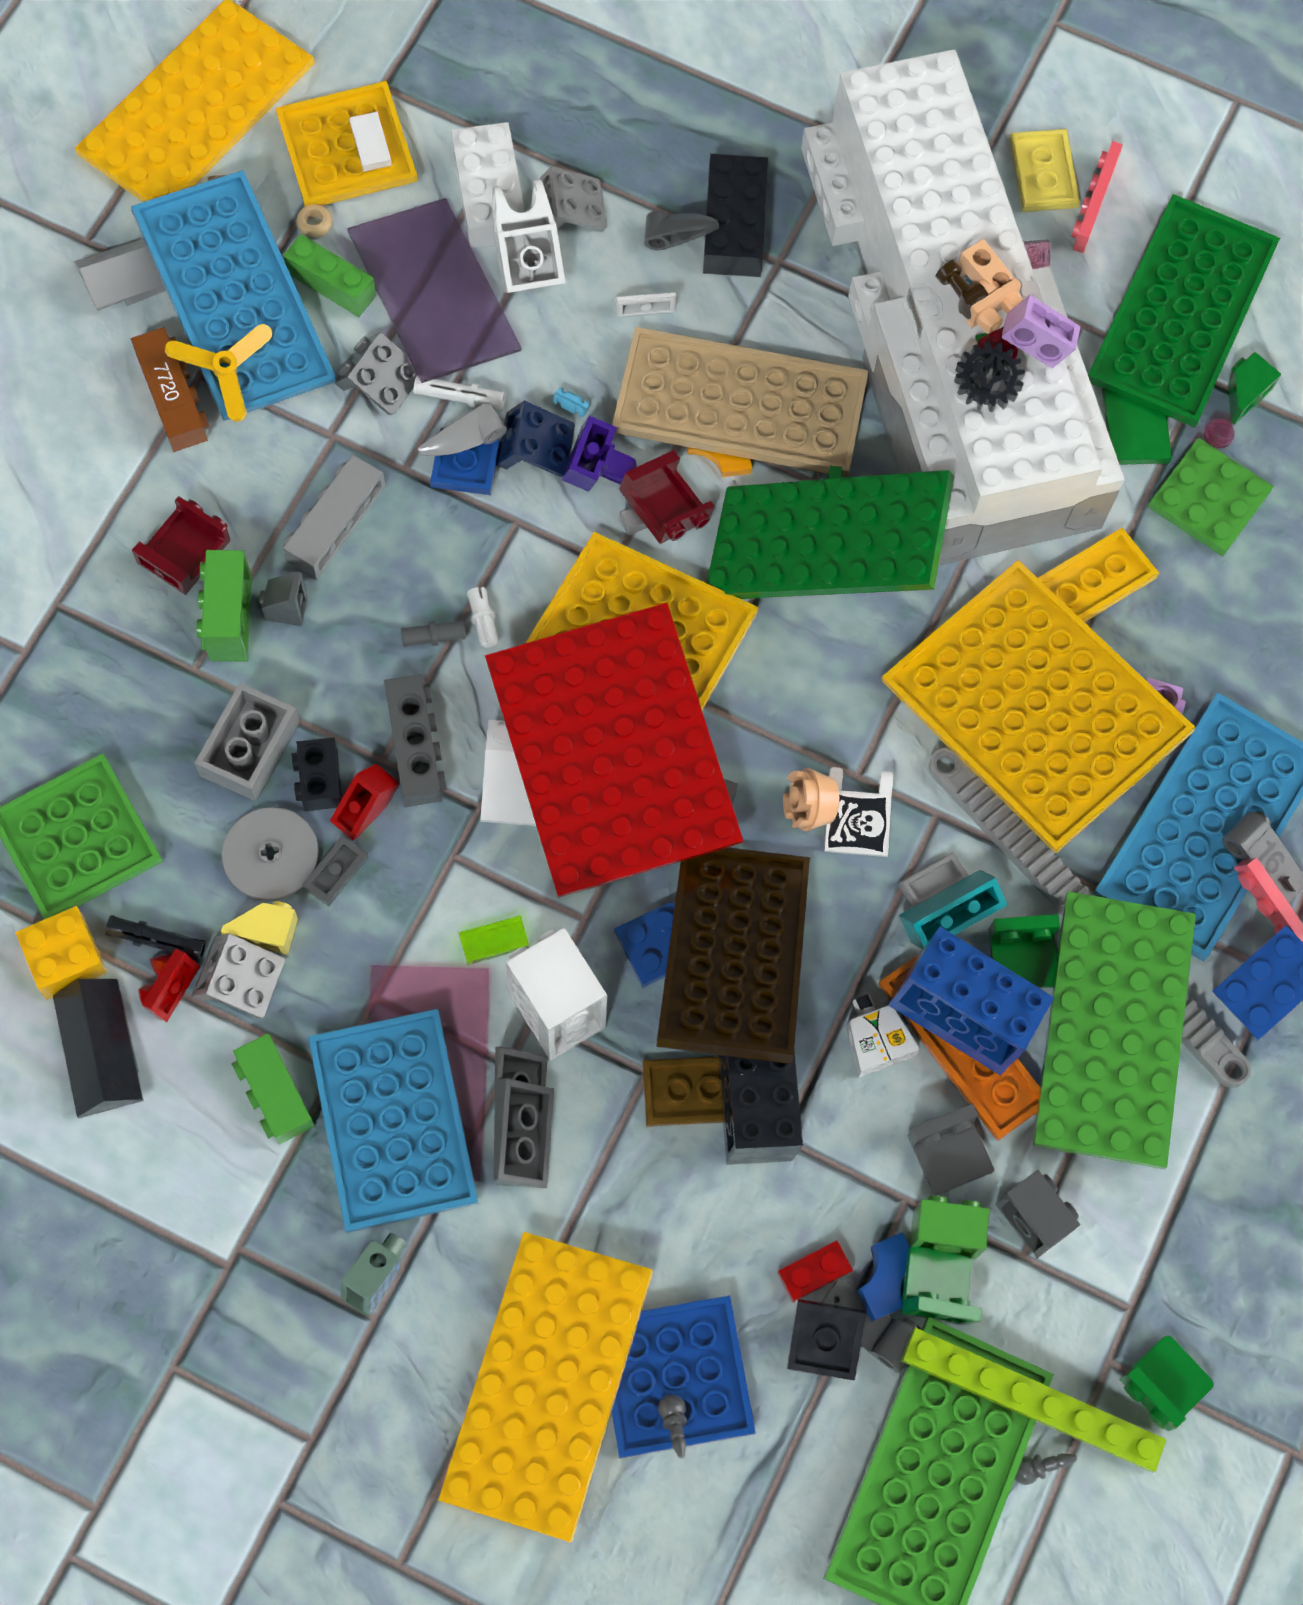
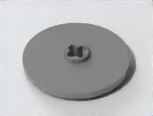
M262 808L244 815L231 827L222 847V863L230 882L243 894L264 901L284 899L300 891L303 888L302 884L317 867L319 859L318 842L310 825L296 813L282 808ZM272 847L274 852H279L274 854L273 860H268L267 856H262L267 854V848Z

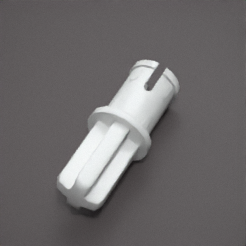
M475 587L467 592L473 614L471 622L476 625L480 644L485 648H491L496 646L499 641L493 621L495 613L490 609L486 589L481 587V593H479V588Z

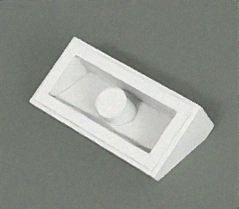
M676 292L615 297L616 315L618 317L675 312Z

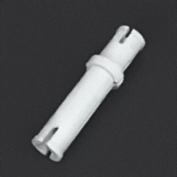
M420 375L416 376L414 382L415 395L419 394L466 403L471 408H476V406L490 403L494 409L502 411L504 407V391L480 388L479 384L473 383L472 386L421 377Z

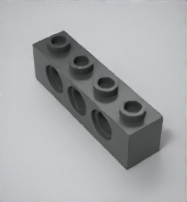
M421 674L386 679L384 684L404 806L411 807L442 802L441 791L447 790L444 771L437 772L436 761H441L442 757L439 742L433 743L431 732H436L437 727L434 713L428 714L426 703H432L430 685H423ZM409 707H416L419 709V711L414 715H407L404 713V711ZM413 736H421L424 738V740L419 744H411L408 742L409 739ZM418 765L429 767L428 771L423 774H417L413 771Z

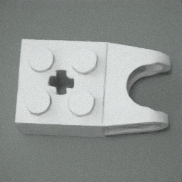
M540 179L533 181L531 205L522 213L515 212L508 206L501 187H493V233L503 292L510 293L566 283L557 226L542 181ZM528 249L530 254H535L536 260L532 261V266L523 261V255H526L525 251Z

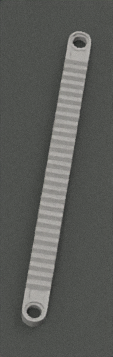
M941 748L935 751L928 766L931 776L1062 916L1065 896L1068 891L1092 895L1088 887L1082 885L1077 876H1073L1071 869L1065 867L1059 857H1055L1053 851L1047 848L1045 843L1038 839L1036 834L951 749ZM941 758L949 759L953 763L954 769L950 772H942L938 769L936 762ZM1187 994L1182 1043L1223 1086L1228 1088L1241 1086L1250 1077V1063L1224 1035V1031L1215 1026V1021L1208 1018L1206 1012L1203 1009H1199L1196 1001L1190 999ZM1233 1062L1239 1065L1241 1068L1240 1078L1232 1079L1228 1077L1224 1070L1225 1064Z

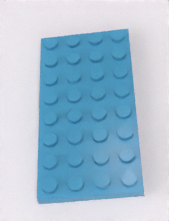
M244 170L131 206L132 214L191 346L214 353L227 351L256 326L265 324L270 327L272 331L271 339L237 367L236 372L247 413L336 382L335 373ZM228 363L220 364V366L223 368H227L230 366ZM200 367L223 421L229 420L218 377L212 370Z
M1217 692L1093 895L1196 914L1191 955L1205 962L1248 891L1239 882V874L1234 868L1243 860L1233 856L1224 847L1222 838L1247 811H1259L1265 814L1271 822V828L1278 838L1280 837L1303 798V742Z

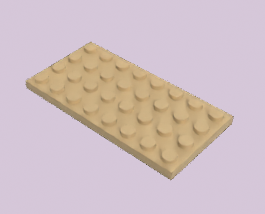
M635 327L612 425L617 427L616 434L827 474L830 465L841 466V476L848 477L869 370Z

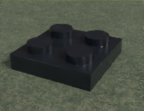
M798 1299L787 1369L855 1381L866 1311Z

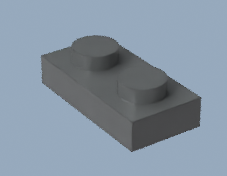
M341 836L302 884L303 888L324 904L330 906L369 858L368 853L344 836Z

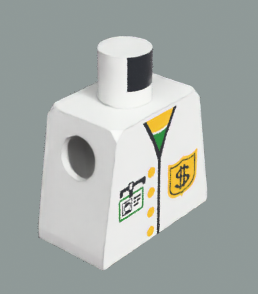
M870 994L863 995L852 1001L858 1017L849 1020L846 1031L858 1078L916 1057L920 1049L895 1009L888 1005L876 1010Z

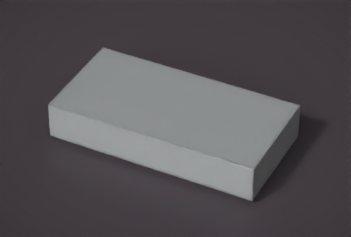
M951 852L904 879L898 886L911 906L914 907L969 875L954 852Z

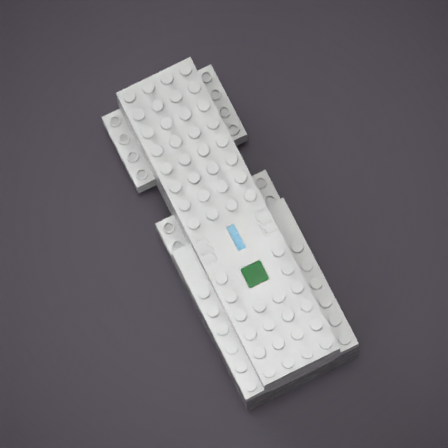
M956 50L840 72L832 123L804 128L801 150L832 246L854 242L865 275L852 277L848 297L865 347L862 360L865 370H869L868 379L898 473L950 470L954 475L939 565L1102 529L1125 479L1077 345L1076 350L1054 368H1050L1017 347L1018 354L1016 359L1020 358L1022 360L1018 369L1025 370V375L1021 380L1024 385L1021 392H1017L1018 396L1015 402L1008 400L1005 409L996 404L993 412L989 411L988 405H983L979 411L977 410V402L973 401L967 405L965 402L968 395H958L957 393L961 385L954 383V378L958 374L955 371L957 363L962 362L961 357L965 351L971 354L973 345H977L979 339L988 334L979 325L972 329L966 323L967 318L960 314L958 310L960 298L950 284L942 285L935 277L937 271L950 260H955L958 263L963 251L984 239L1010 271L1013 278H1016L1022 284L1018 293L1023 300L1028 295H1031L1063 316L1067 317L1050 267L1032 269ZM960 274V276H961L970 286H971L972 284H974V283L970 280V278H969L968 276H966V277L964 278V277ZM1003 309L997 312L1003 319L1002 325L998 329L1004 327L1007 314ZM990 369L989 374L986 376V385H989L993 377V369Z

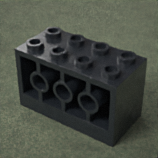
M795 1051L792 1064L718 1055L726 1165L792 1161L803 1146Z

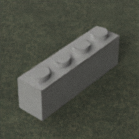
M354 455L351 456L347 463L343 462L337 469L335 479L330 486L326 485L321 490L318 502L313 509H308L304 513L301 525L296 532H291L286 537L283 544L286 561L318 579L384 489L385 480L383 472Z

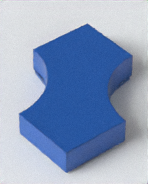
M903 1232L871 1246L874 1263L873 1271L868 1282L857 1290L871 1322L902 1308L900 1289L902 1279L906 1273L907 1254L910 1247Z

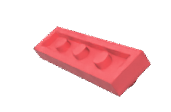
M1112 141L1109 151H1102L1097 168L1102 169L1100 175L1094 173L1088 189L1093 192L1091 198L1085 197L1080 214L1085 215L1083 221H1076L1071 237L1076 238L1073 247L1075 251L1081 253L1085 251L1123 144Z

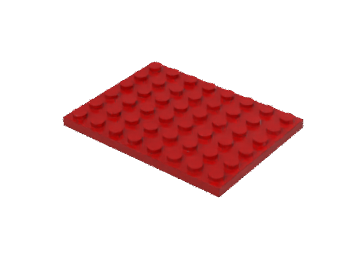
M667 602L485 655L558 898L743 843L744 840Z

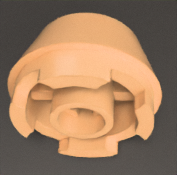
M804 768L802 771H792L787 778L789 781H792L789 793H783L784 816L786 819H792V828L809 831L833 822L839 808V790L836 781L810 768Z

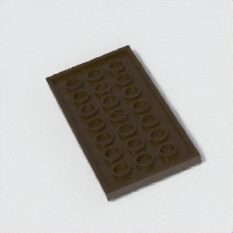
M728 847L681 861L656 1047L788 1064L793 1063L810 857Z

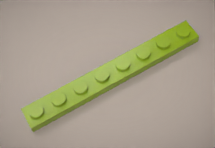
M918 1328L912 1329L900 1361L1142 1469L1156 1472L1167 1439Z

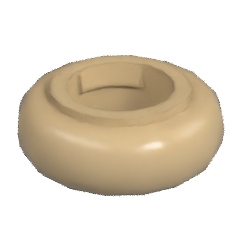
M312 204L301 209L297 215L296 223L303 235L309 238H319L330 231L333 219L327 208ZM313 217L322 219V222L318 225H309L307 223Z

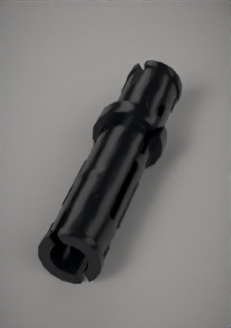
M115 915L109 917L105 930L107 936L132 941L135 946L140 947L143 944L172 953L177 949L198 961L202 959L206 947V940H199L148 926L146 921L140 920L137 923L116 917Z

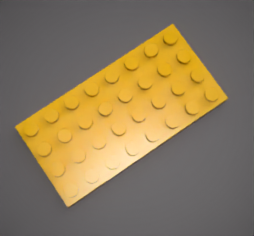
M224 0L75 147L76 154L142 202L195 186L315 64L314 57L234 1Z
M523 1232L438 1501L572 1543L654 1272L652 1269Z

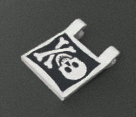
M832 767L829 777L833 778L838 786L839 808L834 821L826 824L824 852L888 857L893 773L881 772L878 781V793L841 791L843 769Z

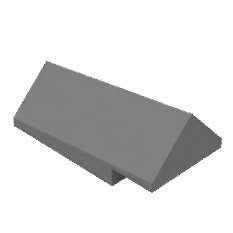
M144 239L74 261L97 311L125 301L126 305L129 306L166 291Z

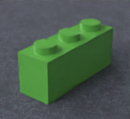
M302 234L299 235L283 255L291 277L358 317L362 315L376 297L374 278Z
M269 1033L233 1050L237 1061L231 1064L239 1080L241 1081L246 1078L251 1088L245 1093L253 1109L255 1110L260 1107L265 1118L260 1121V1124L268 1139L274 1136L280 1145L315 1127Z

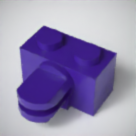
M589 415L580 428L561 480L588 492L598 481L599 476L621 485L625 472L636 468L637 463L633 457L615 450V445L611 444L617 427Z

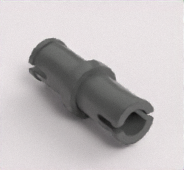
M463 620L438 624L435 621H430L428 625L401 628L403 647L429 643L432 646H437L438 642L466 639Z

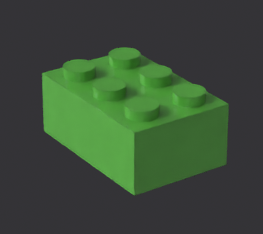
M206 550V561L200 563V578L204 580V590H199L198 606L199 609H203L202 619H197V638H201V648L206 650L210 661L248 662L252 575L244 550Z

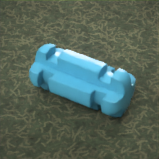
M563 387L558 388L554 394V404L561 403L560 407L574 414L578 412L579 417H584L589 409V401L585 400L583 402L581 401L582 397L570 391L564 392Z

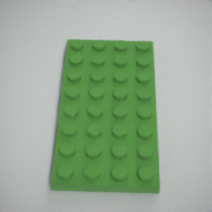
M1069 891L1066 893L1052 994L1054 999L1050 1009L1033 1146L1164 1170L1167 1168L1196 914Z
M926 1318L922 1331L1043 1385L1050 1386L1054 1374L936 1319ZM907 1365L823 1579L878 1605H967L1036 1421L911 1365Z

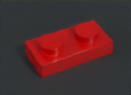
M836 1240L778 1270L777 1274L791 1301L794 1303L798 1299L836 1281L839 1277L842 1278L850 1274L853 1269L839 1242Z

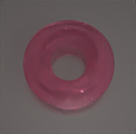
M1225 419L1211 421L1204 430L1206 442L1214 448L1229 446L1235 436L1233 426ZM1214 433H1220L1223 438L1216 436Z

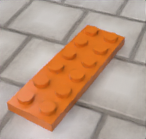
M918 955L879 982L878 985L890 1001ZM901 1014L968 1104H974L979 1115L978 1117L997 1142L1037 1114L1040 1086L1018 1058L1000 1076Z

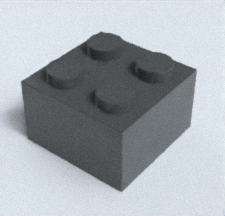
M1039 1170L1007 1192L996 1204L997 1208L1037 1259L1081 1225L1077 1220L1079 1215L1075 1208L1066 1201L1064 1203L1056 1193L1058 1189L1054 1181L1047 1174L1042 1175Z

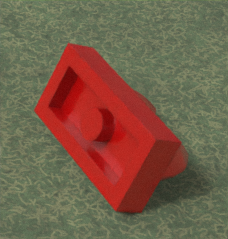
M177 949L172 954L151 958V966L158 978L155 983L138 988V995L142 1006L164 1022H168L200 968L186 953Z

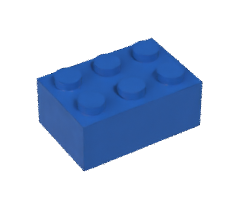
M1287 925L1212 991L1257 1040L1303 1001V942Z

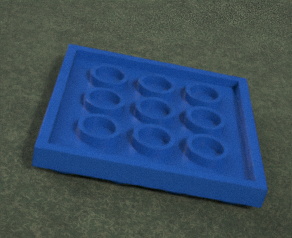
M730 1295L641 1311L611 1411L619 1459L673 1449L670 1432L663 1428V1419L658 1412L660 1400L669 1394L678 1395L685 1403L686 1410L684 1416L687 1423L683 1426L686 1447L756 1434Z

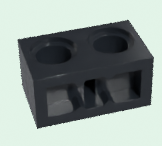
M335 737L296 741L297 752L292 753L293 771H299L300 782L294 783L296 802L302 801L304 811L337 808L342 799ZM318 755L323 757L322 761L318 764L307 763L312 756ZM316 785L326 787L320 794L310 793V790Z

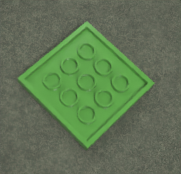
M104 753L0 807V838L44 919L72 907H79L163 862Z

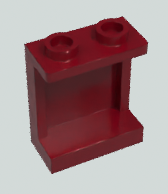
M674 450L625 472L619 487V491L659 544L670 539L676 541L693 528L701 529L710 521V515L715 507L712 501L702 504L676 470L680 457Z
M178 496L175 499V511L146 545L139 541L132 549L137 564L184 595H187L200 579V563L206 561V550H224L231 539L227 530L228 526L221 518L216 515L210 517L203 512L202 507L191 499L186 501Z

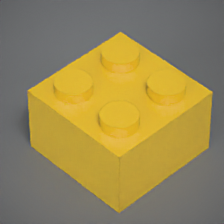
M77 906L15 932L36 986L46 1000L52 998L53 995L77 979H96L108 974L85 917Z

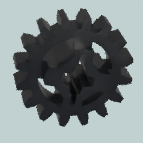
M986 341L983 349H980L975 344L971 349V354L966 351L961 357L962 362H958L955 369L958 374L954 378V383L961 384L957 391L958 395H968L965 402L967 405L975 401L977 402V410L980 411L983 405H988L989 411L993 412L996 404L1005 409L1008 400L1015 402L1018 396L1017 392H1021L1024 385L1021 380L1025 375V370L1018 369L1022 362L1020 358L1014 360L1011 358L1014 350L1010 349L1005 353L1002 351V343H998L996 349H993L989 341ZM990 369H993V377L989 385H986V376L989 374Z

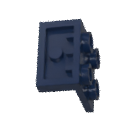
M525 400L506 412L504 425L507 431L501 437L496 465L507 470L516 463L524 461L556 476L563 477L569 460L575 424Z

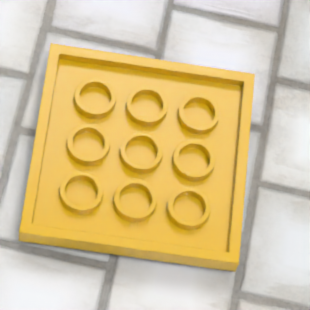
M387 81L275 108L305 207L313 204L323 206L418 182L416 169ZM378 112L392 166L363 172L349 118Z

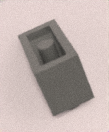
M292 572L267 581L266 590L260 591L258 608L262 609L266 621L302 626L308 597L301 572Z

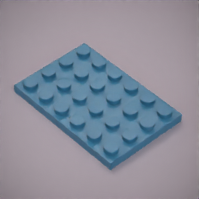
M438 1009L308 1037L346 1233L479 1204Z

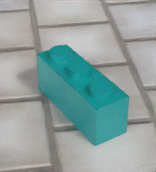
M978 870L901 913L899 918L910 942L923 949L940 926L956 935L1008 904L996 877Z

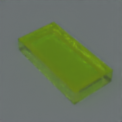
M521 915L458 932L467 965L507 955L524 946L527 949L529 948Z

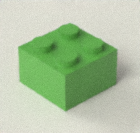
M929 1195L927 1200L922 1199L913 1210L910 1246L968 1256L976 1260L986 1250L990 1209L982 1208L981 1203L977 1201L962 1200L961 1204L947 1203L946 1197Z

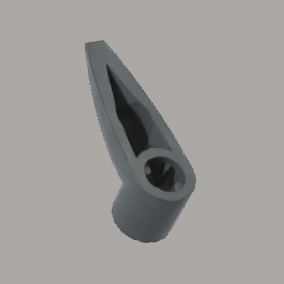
M653 211L646 216L644 244L652 250H665L707 235L719 229V223L717 219L697 213L669 215L663 211Z

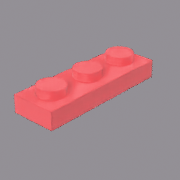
M1258 858L1246 859L1237 864L1234 868L1239 874V882L1255 897L1259 911L1268 917L1275 926V934L1287 925L1303 942V923Z

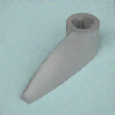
M486 403L450 424L417 449L422 456L454 454L483 443L491 444L500 439L506 433L507 428L492 405Z

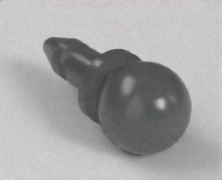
M669 1394L660 1400L658 1412L663 1419V1428L670 1432L674 1451L679 1458H684L686 1441L684 1439L683 1426L687 1423L684 1416L686 1407L681 1397Z
M1062 1453L1057 1456L1044 1458L1043 1460L1039 1454L1035 1455L1033 1459L1024 1456L1015 1480L1020 1484L1030 1485L1038 1477L1045 1479L1046 1471L1050 1472L1069 1466L1077 1460V1456L1075 1454Z

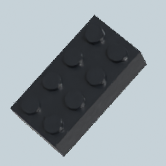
M710 154L706 216L717 219L719 229L705 235L703 274L761 277L764 253L768 157Z

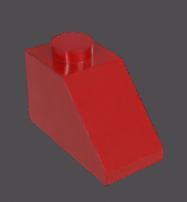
M378 764L356 773L330 822L350 839H357L387 807L400 783Z

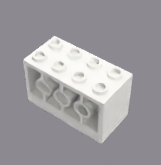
M565 928L557 932L555 929L544 933L539 937V943L528 949L524 946L510 954V960L506 961L510 998L550 1061L606 1028L607 994Z

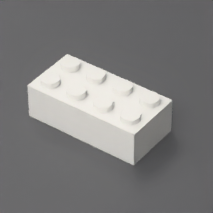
M509 122L451 130L453 154L470 248L495 245L492 206L493 187L499 186L502 188L507 204L513 211L518 213L525 211Z

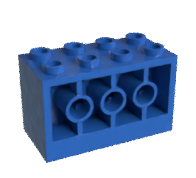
M940 926L916 957L888 1005L1001 1076L1026 1050L1054 997Z

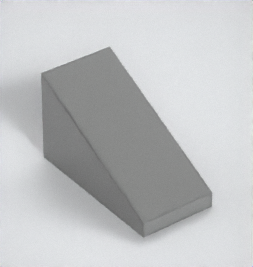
M634 509L620 511V523L628 536L647 528Z

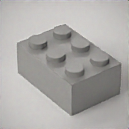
M239 682L194 763L199 776L253 801H257L300 722L296 707Z

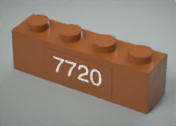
M165 327L130 338L173 453L208 441L205 429L210 428L204 411L198 412L195 406L200 401L194 385L188 387L186 379L190 378L186 364L183 361L178 362L177 359L170 358L165 353L166 344L169 341H176L175 336L169 338Z

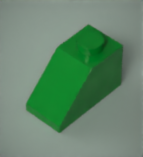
M1256 352L1247 359L1244 357L1240 358L1231 369L1233 375L1228 383L1230 419L1234 425L1274 389L1282 375Z

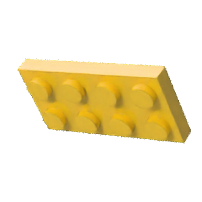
M1122 527L1038 577V579L1080 619L1086 622L1157 579L1159 572Z

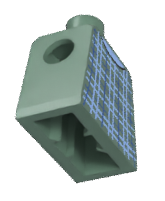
M389 1233L382 1244L372 1240L341 1280V1300L369 1318L400 1271L401 1258L398 1255L405 1247V1241L394 1233Z

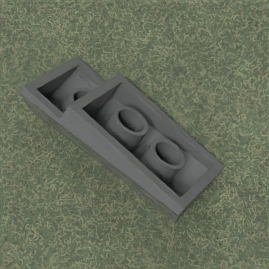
M501 1046L495 1047L494 1182L495 1185L547 1188L554 1088L546 1087L548 1057Z

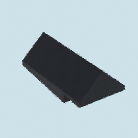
M77 979L53 995L77 1118L144 1101L138 1077V1065L118 979Z

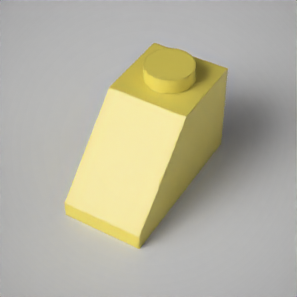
M274 901L273 904L261 903L222 926L221 934L230 933L267 951L288 955L298 917L295 909H291L292 906L280 901Z

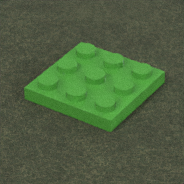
M1198 437L1152 498L1148 508L1224 557L1271 493L1274 486Z

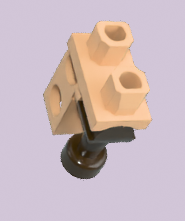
M984 239L963 251L958 263L955 260H950L935 275L942 285L950 284L960 298L958 310L960 314L967 318L966 323L972 329L979 325L987 334L996 331L1002 325L1003 319L997 313L998 311L1003 309L1008 314L1023 301V298L1018 293L1022 284L1016 278H1013L1010 271ZM960 274H961L964 278H965L966 276H968V277L970 278V280H971L974 284H972V285L970 286V285L960 276Z

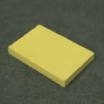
M1067 129L1010 133L1009 142L1022 212L1079 208L1080 198Z

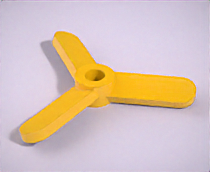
M260 324L229 350L218 353L178 341H169L166 344L165 353L170 358L212 370L218 377L228 417L234 422H241L245 419L247 412L236 372L237 367L271 339L272 331L269 326ZM228 363L230 366L227 368H223L220 366V364Z

